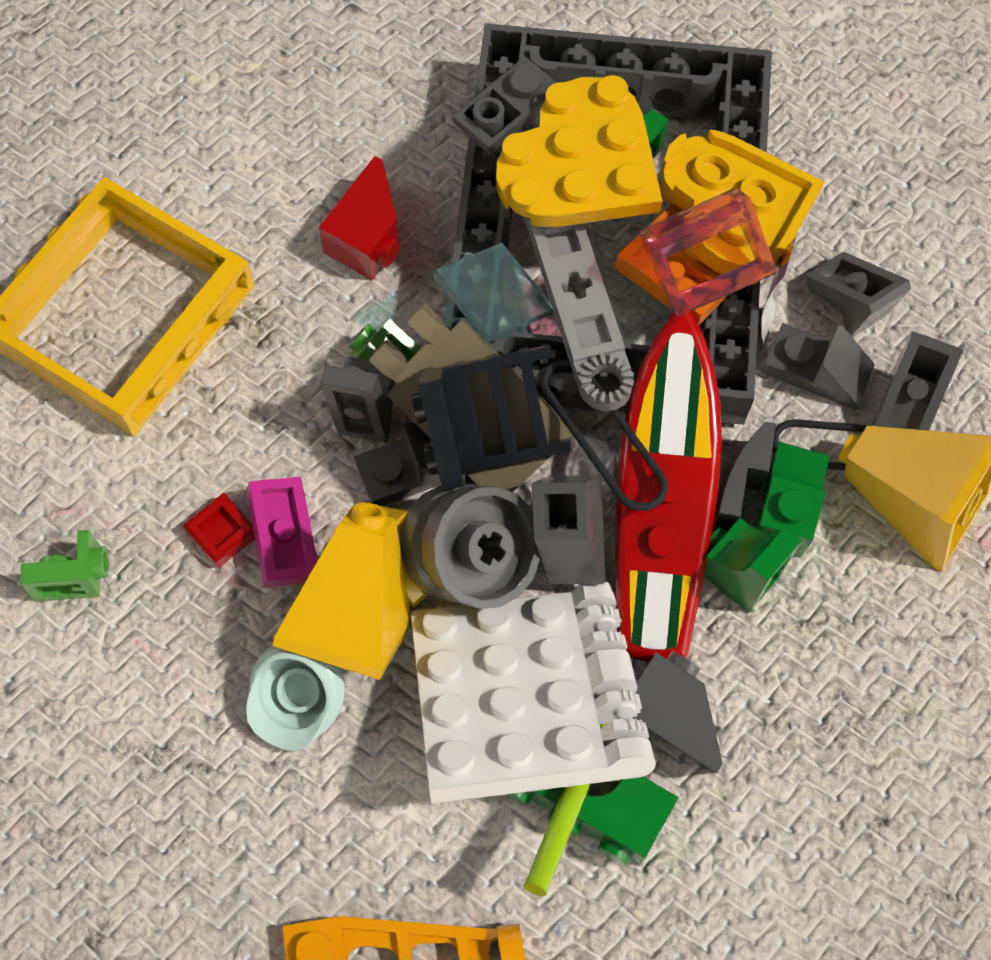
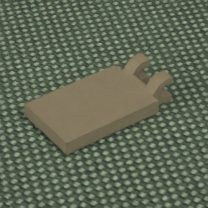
M424 302L410 316L407 323L428 342L408 360L387 339L373 353L369 361L381 373L396 382L388 391L387 396L430 438L427 422L417 423L411 397V391L419 390L418 383L422 370L430 367L439 368L454 365V362L464 360L468 362L486 358L488 355L500 354L464 318L451 329ZM511 366L502 367L500 372L517 448L537 445L524 380ZM488 371L468 374L485 453L488 455L503 452L505 447ZM539 395L548 442L570 439L573 436L556 411ZM552 455L469 471L466 474L478 486H496L513 493Z

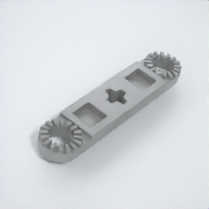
M524 216L579 393L586 404L600 411L616 410L622 407L630 398L634 384V375L625 353V346L584 223L561 227H536L530 224V218ZM570 282H577L579 288H586L584 298L576 299L573 292H567L568 284ZM602 372L611 373L619 379L621 386L614 393L609 392L605 394L606 392L604 391L599 393V389L595 390L594 384H591L592 377Z

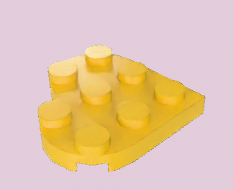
M615 75L603 78L580 77L564 83L552 84L547 89L545 102L540 109V127L522 133H513L507 136L502 144V152L497 160L496 190L503 206L507 210L511 207L517 214L530 218V224L536 227H561L661 212L663 200L643 114L635 97L628 91V85L624 79Z
M709 130L707 137L693 136L687 138L686 133L680 134L669 144L660 170V192L662 199L670 204H676L689 213L685 226L687 239L684 244V250L686 254L694 260L703 262L715 272L733 277L743 285L758 283L763 275L771 273L778 266L786 247L796 237L825 184L824 181L745 141L717 130Z

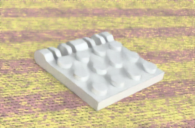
M610 583L580 584L572 592L516 598L502 607L477 609L466 605L411 611L431 804L638 778L648 775L655 769L656 762L651 742L647 739L649 734L646 723H643L642 719H632V717H637V714L641 713L642 705L639 694H636L637 684L630 655L626 651L628 647L625 636L621 634V631L616 632V628L620 627L621 618L618 609H616V597L613 586ZM599 724H606L600 729Z

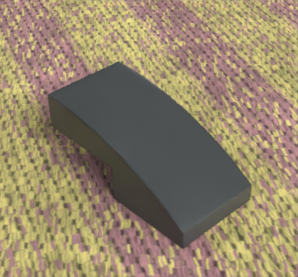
M765 422L742 449L721 494L715 512L712 531L722 527L728 532L741 517L745 488L760 491L770 469L776 423Z

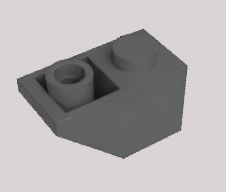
M525 56L452 115V122L488 153H501L503 141L507 136L540 127V109L545 102L546 91L552 84L557 82Z
M548 475L531 483L534 540L550 584H604L606 579L601 475Z

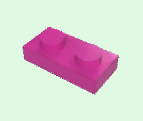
M301 477L249 481L246 493L263 587L269 588L305 583L318 560Z

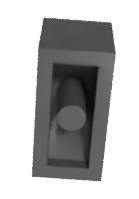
M674 651L671 652L667 659L656 652L636 683V694H639L642 709H640L641 713H638L637 717L634 716L632 718L642 719V722L646 723L648 729L717 774L723 762L706 687L703 682L696 678L701 669Z

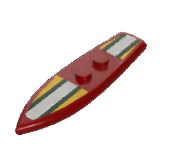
M681 303L658 332L642 362L630 395L625 416L628 425L663 471L668 481V493L660 505L648 511L630 509L624 506L616 497L615 597L617 602L616 609H618L621 618L620 627L616 628V632L621 631V634H624L628 647L626 651L630 657L645 662H650L656 652L666 659L672 651L684 658L688 656L707 565L705 558L709 553L720 480L722 449L721 403L715 369L704 335L689 305ZM622 430L617 484L632 501L637 503L652 501L660 491V483Z

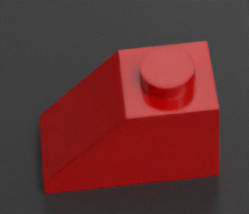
M376 156L373 157L319 226L323 253L370 280H373L382 266L388 268L394 262L400 250L397 220L382 159Z

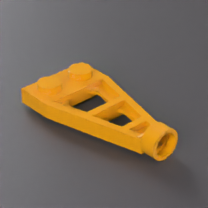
M338 916L282 926L286 960H348L351 952L358 947L386 948L393 951L399 960H413L412 951L417 945L449 943L456 947L459 960H491L488 950L491 943L496 940L499 943L501 960H525L519 923L498 926L496 929Z

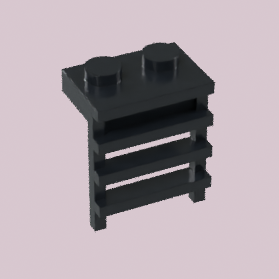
M550 345L531 349L526 347L518 349L517 352L502 355L493 354L483 359L468 362L464 360L454 362V365L439 368L430 367L422 370L418 383L419 390L411 391L412 404L417 423L427 422L431 442L424 444L426 465L430 476L439 474L442 491L464 487L466 472L571 451L569 438L548 442L531 362L551 358ZM517 364L521 366L537 445L517 448L500 372L502 367ZM488 371L505 447L503 452L488 455L485 453L468 374Z

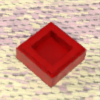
M222 493L183 525L185 532L218 569L255 539L252 523L225 493Z

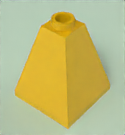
M867 426L861 436L854 433L849 436L839 456V461L846 464L845 478L932 567L940 572L943 571L991 492V436Z
M357 503L351 507L338 524L276 632L273 647L371 678L381 679L410 629L411 612L396 518L387 516L384 508L372 503Z

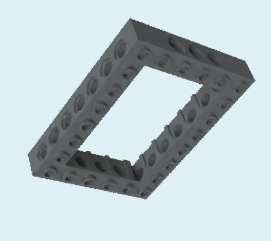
M489 23L484 25L475 97L526 56L557 83H564L580 77L603 78L609 75L619 76L626 81L628 91L635 97L643 114L653 109L663 116L713 120L712 130L735 136L767 153L771 50ZM469 137L444 322L452 329L464 318L500 355L517 352L518 349L526 347L531 349L550 345L551 358L531 362L538 394L551 405L540 387L541 375L544 369L552 362L569 358L561 336L527 333V328L519 327L507 328L498 334L513 209L509 207L507 210L503 206L496 190L497 160L501 153H488ZM727 276L732 284L727 297L706 317L699 327L704 335L715 369L721 403V423L744 425L755 394L760 280L754 285H743L733 277ZM622 338L635 383L642 362L651 346L631 344V339ZM520 364L512 365L511 367L523 378ZM562 367L550 374L548 386L561 406L594 409L582 399L571 367ZM602 372L593 376L606 394L609 392L614 393L621 386L619 379L611 373ZM629 399L622 407L617 409L619 412H627Z

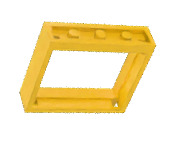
M104 176L87 196L83 195L77 208L65 222L50 232L45 245L31 261L24 263L18 269L12 283L0 295V353L135 437L255 287L249 263L247 260ZM117 220L211 275V278L112 398L22 342L17 337Z

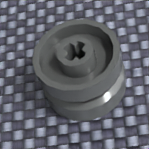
M465 484L464 487L442 491V486L440 485L421 495L408 511L400 533L401 555L409 578L425 594L477 609L502 607L519 597L534 579L541 558L534 540L533 510L517 494L496 486Z

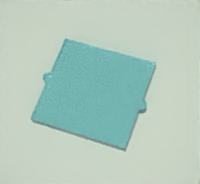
M503 243L475 254L466 252L463 259L436 269L433 275L486 343L514 331L523 333L529 324L550 316L554 312L551 301Z

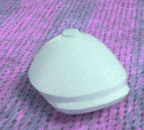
M269 647L259 656L249 679L246 715L253 732L272 746L286 751L297 752L308 748L316 738L328 730L341 710L345 683L340 667L277 647Z

